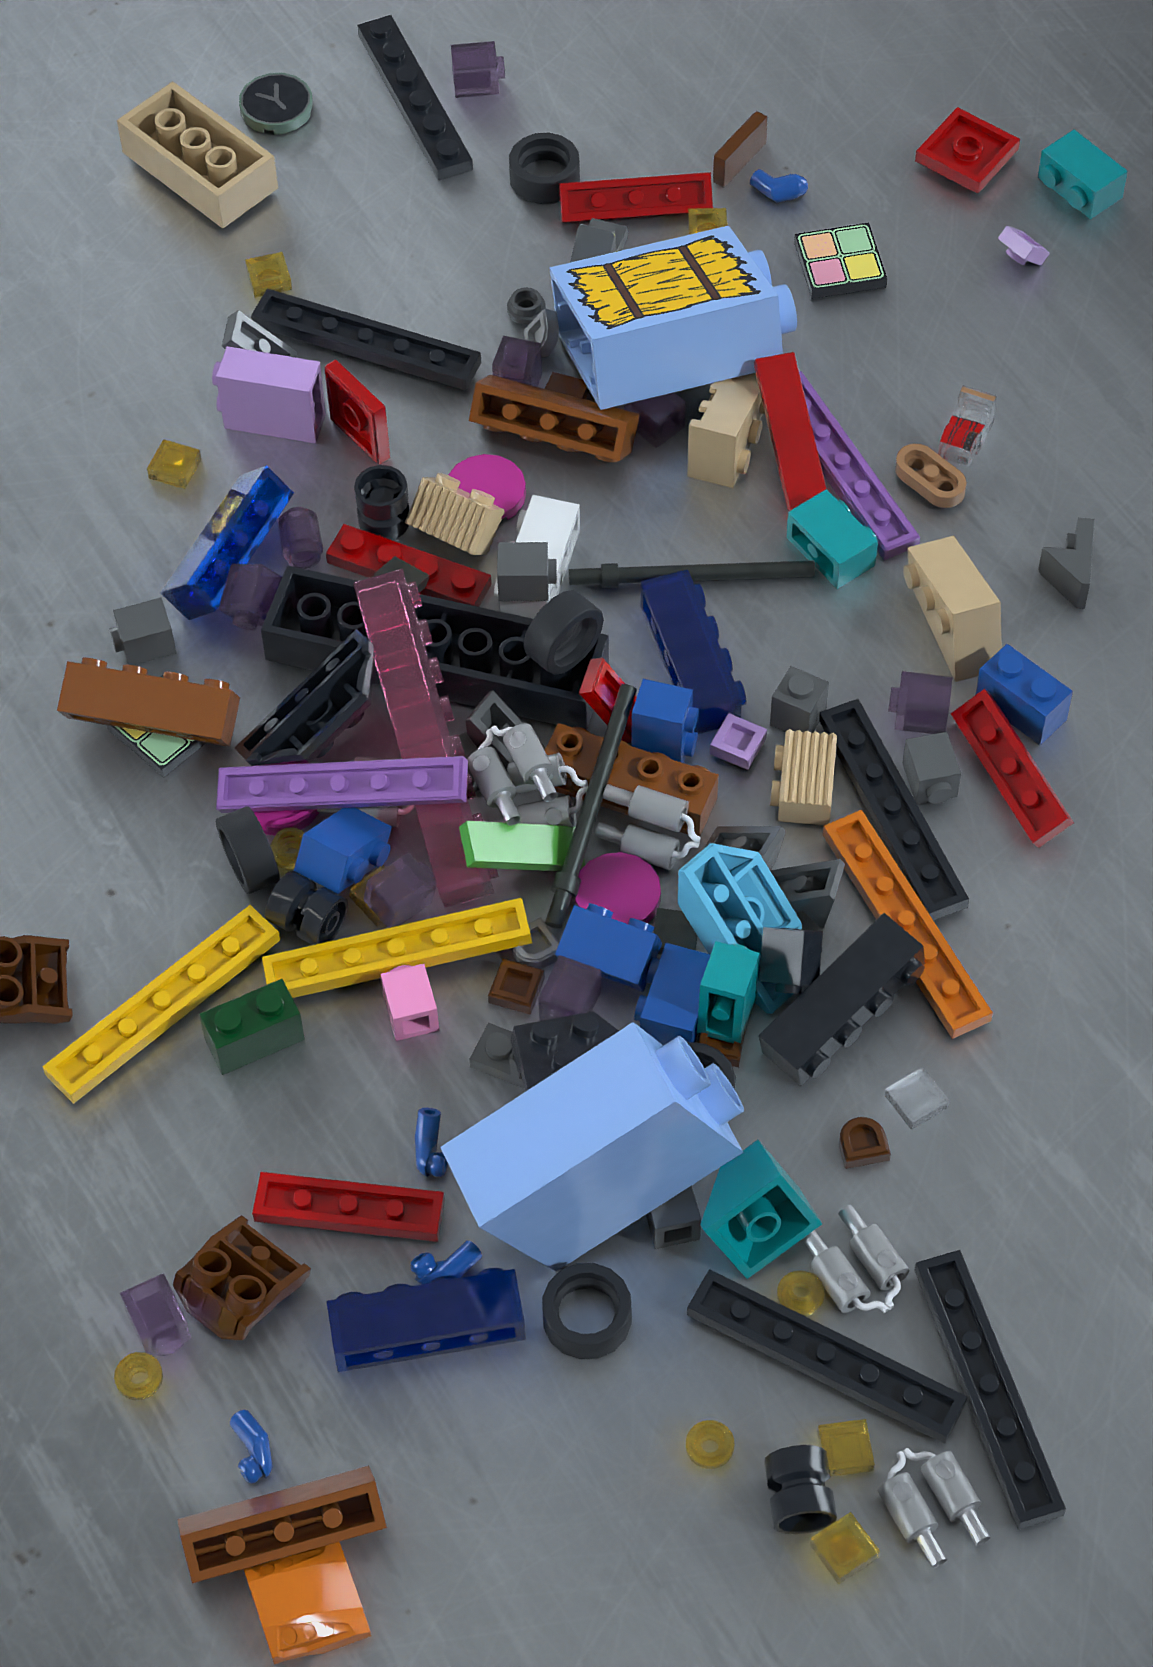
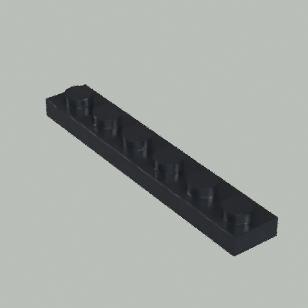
M392 15L358 24L360 40L437 180L440 181L472 171L473 161Z
M268 288L251 314V319L268 331L465 391L468 389L482 363L481 352Z
M855 699L821 711L819 722L824 732L828 735L831 733L837 735V756L893 859L933 921L968 908L969 897L860 700Z
M961 1250L916 1262L914 1271L963 1394L967 1396V1404L1017 1529L1064 1516L1066 1511L1065 1504Z
M711 1269L708 1270L687 1307L688 1316L944 1444L966 1404L967 1396Z

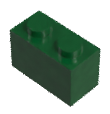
M279 979L199 1013L205 1041L222 1075L305 1040L300 1012L283 979Z

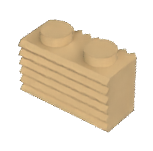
M437 473L436 477H422L405 523L429 535H433L448 544L454 545L469 554H488L493 538L496 536V531L499 528V523L502 521L501 517L504 514V509L493 504L495 497L476 489H472L470 494L458 488L460 485L459 480L446 474Z
M789 729L785 733V744L776 745L774 770L782 771L781 781L772 780L770 806L779 807L778 821L815 825L830 823L837 743L836 734L831 733L828 735L825 732L819 734L816 731L810 733L809 731L801 732L800 730L794 732Z

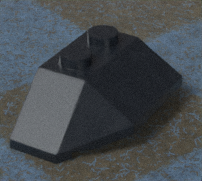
M356 629L234 747L235 750L251 766L309 764L315 758H321L327 754L333 747L334 740L345 729L352 728L358 724L364 716V711L371 705L375 652L373 643Z

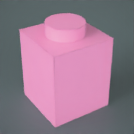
M425 964L416 966L402 965L392 969L390 972L381 974L383 996L396 1041L439 1031L437 1007Z

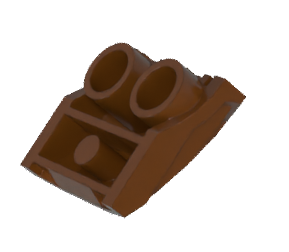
M32 935L14 938L0 936V1023L21 1024L41 1022L58 1024L70 1022L73 1014L72 1008H69L66 969L69 939Z
M241 1215L211 1236L195 1256L176 1272L173 1287L186 1311L218 1337L228 1340H244L254 1325L305 1282L310 1275L311 1268L305 1263L300 1265L248 1225V1219Z

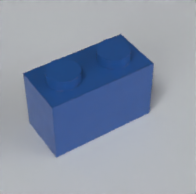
M1006 644L980 668L976 694L985 688L992 695L1009 723L1038 745H1041L1067 721L1073 691L1009 644Z
M643 679L632 710V747L650 753H662L670 759L684 763L686 756L693 757L698 739V733L694 731L699 714V708L693 707V689Z
M342 808L303 834L294 871L339 894L351 884L359 883L364 875L375 867L380 868L385 863L391 850L388 840L392 826L357 808Z
M589 903L587 909L574 905L555 956L561 963L644 992L653 957L657 958L662 945L658 935L653 933L655 927L634 918H630L628 924L612 919V911Z
M665 943L661 958L653 957L647 975V983L651 984L648 996L642 994L639 996L634 1013V1021L640 1022V1028L663 1046L677 1036H681L686 1042L695 1043L698 1035L700 984L711 954Z

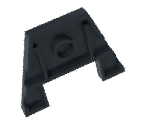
M594 1011L514 1026L511 1044L519 1079L523 1080L525 1092L619 1030Z

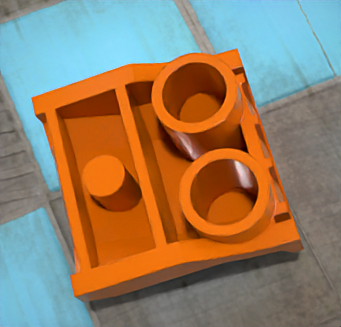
M340 1542L243 1569L274 1665L299 1657L324 1654L371 1637L363 1607Z

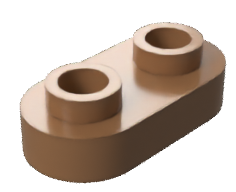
M909 444L899 450L896 457L895 471L904 483L937 507L951 508L963 501L967 482L960 470L931 448L922 444Z

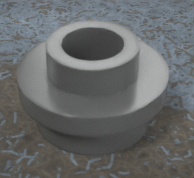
M528 287L514 291L507 302L509 317L520 324H530L546 308L545 301L540 293Z

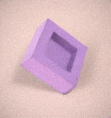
M1006 226L998 237L1000 241L1009 247L1006 251L1007 255L1022 265H1025L1027 261L1042 265L1050 254L1049 251L1025 232Z
M729 713L710 744V754L748 770L767 738V729Z

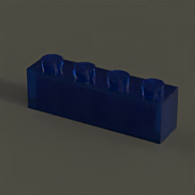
M267 465L240 475L160 594L188 620L216 612L294 495V492Z
M688 569L641 581L640 607L672 685L693 689V707L699 708L694 732L702 734L720 729L729 713L741 718V707L747 703L745 690L740 680L734 681L731 674L733 671L731 656L728 649H721L718 643L719 630L714 616H707L704 609L706 607V600L702 586L700 584L694 585Z
M488 1268L474 1276L462 1278L441 1276L427 1284L416 1286L394 1284L381 1292L369 1294L347 1292L338 1296L337 1299L326 1301L338 1372L526 1340L525 1320L515 1269Z

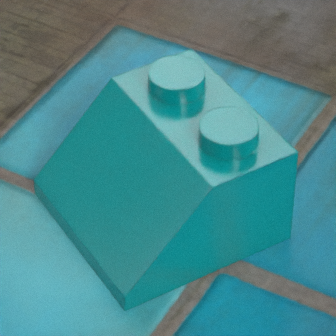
M759 1139L742 1150V1154L720 1167L700 1224L704 1232L746 1279L750 1278L822 1225L821 1220L800 1188Z

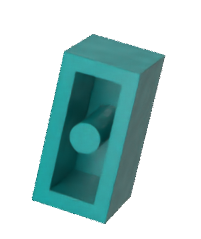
M1073 129L1042 150L1038 178L1042 180L1044 185L1052 188L1067 200L1073 208L1078 209L1089 219H1092L1123 198L1128 171Z
M827 489L788 512L786 538L808 560H814L815 567L836 589L875 567L878 547L875 533L868 526H863L851 514L846 503L842 500H837Z
M715 941L700 984L697 1034L703 1032L708 1034V1037L734 1043V1041L741 1043L755 1003L759 952L749 950L740 944H726Z

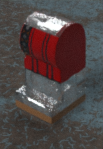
M962 386L955 410L943 431L939 443L938 454L942 458L968 467L972 464L994 423L996 395Z

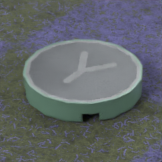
M268 73L254 78L244 86L239 95L240 115L245 124L255 131L264 133L265 129L273 130L274 134H285L297 130L310 118V111L313 108L312 92L307 83L297 76L286 73Z

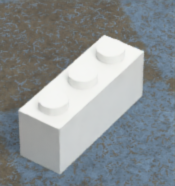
M532 495L528 509H522L519 513L516 532L518 533L517 540L510 542H548V559H557V584H549L550 601L559 593L580 532V504ZM497 578L494 586L495 597H498ZM500 601V612L534 619L548 601Z

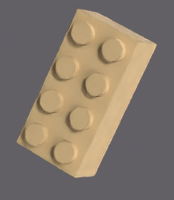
M173 81L117 120L122 152L221 228L229 225L278 189L274 155Z

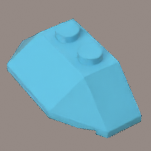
M710 843L679 870L678 905L708 954L712 953L715 941L726 944H740L749 950L759 952L755 1004L766 1013L772 1014L794 993L775 992V983L759 981L763 927L802 929V923L759 852Z

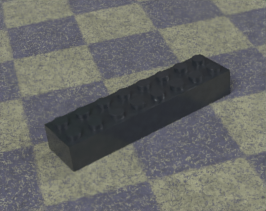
M288 565L261 628L265 660L314 671L357 629L375 646L372 684L475 707L480 704L488 692L494 691L516 716L556 725L560 723L569 727H581L586 730L594 710L579 694L590 659L603 657L609 664V635L600 633L593 648L575 667L565 673L553 675L536 663L525 652V634L533 620L532 618Z

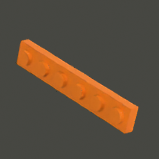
M862 809L824 825L823 837L837 859H841L845 863L844 870L875 919L877 920L885 913L924 946L925 969L916 983L950 1037L954 1039L991 1022L992 1010Z

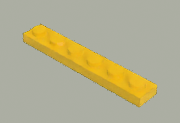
M517 898L263 956L262 962L267 985L283 979L292 998L379 979L381 974L390 972L398 966L425 964V968L531 944L532 938L522 898Z
M248 905L43 1065L45 1075L74 1104L280 941L279 931L257 910Z

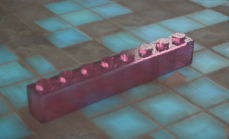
M403 569L354 582L368 638L373 643L374 660L402 759L465 757L459 734L450 736L447 722L455 719L448 695L439 697L436 684L444 682L438 659L437 657L428 658L425 646L432 644L433 641L427 620L418 621L415 608L422 606L416 582L407 583ZM467 773L466 803L415 805L444 908L495 894L491 879L499 877L497 869L469 868L466 864L459 827L466 821H483L481 812L473 814L469 800L477 798L470 773Z

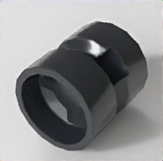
M377 465L365 469L356 478L354 485L359 527L366 532L395 540L404 535L409 528V525L405 523L410 511L406 478L400 470L392 466Z
M290 871L278 881L270 894L265 909V918L270 923L289 933L296 930L297 937L312 945L332 941L338 934L347 914L348 900L325 887L317 890V885L314 881L295 871Z
M796 1445L778 1449L765 1457L764 1465L767 1486L769 1490L775 1493L770 1498L773 1527L776 1531L785 1534H806L823 1530L836 1522L837 1514L833 1491L825 1486V1481L831 1478L827 1451L815 1445Z

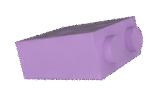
M227 346L222 361L215 363L212 374V383L218 387L217 411L222 412L224 428L316 444L326 415L320 361Z

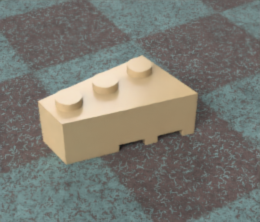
M756 373L711 384L709 393L712 394L709 401L702 400L699 406V412L704 413L701 420L692 419L689 424L687 477L734 488L739 473L745 474L747 472L751 457V451L748 449L751 443L757 444L762 430L760 418L762 414H765Z
M955 536L907 547L908 565L903 567L906 584L909 589H913L955 682L979 676L980 668L1002 649L1000 600Z

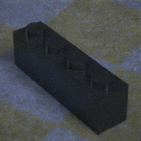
M883 913L758 1035L762 1053L799 1086H802L810 1077L812 1079L818 1078L828 1068L831 1062L830 1057L841 1046L844 1048L851 1046L860 1036L863 1029L862 1026L873 1015L875 1017L881 1016L892 1004L893 995L904 984L911 986L919 979L925 969L924 946L888 915Z

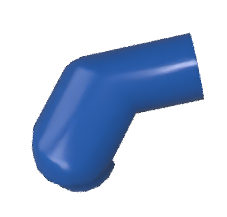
M758 169L750 179L752 187L777 203L803 196L808 189L807 180L797 174L773 178L763 170Z
M421 1108L418 1110L415 1130L416 1166L419 1172L425 1177L433 1175L439 1178L445 1175L448 1162L443 1152H437L441 1112L434 1108Z
M465 1241L446 1260L436 1262L431 1253H421L411 1261L410 1268L416 1274L415 1280L424 1286L453 1283L458 1281L482 1258V1253L473 1242Z
M240 1410L230 1419V1427L247 1447L250 1456L240 1460L238 1468L244 1479L248 1483L253 1484L261 1477L267 1478L273 1468L269 1438L266 1431L248 1410Z

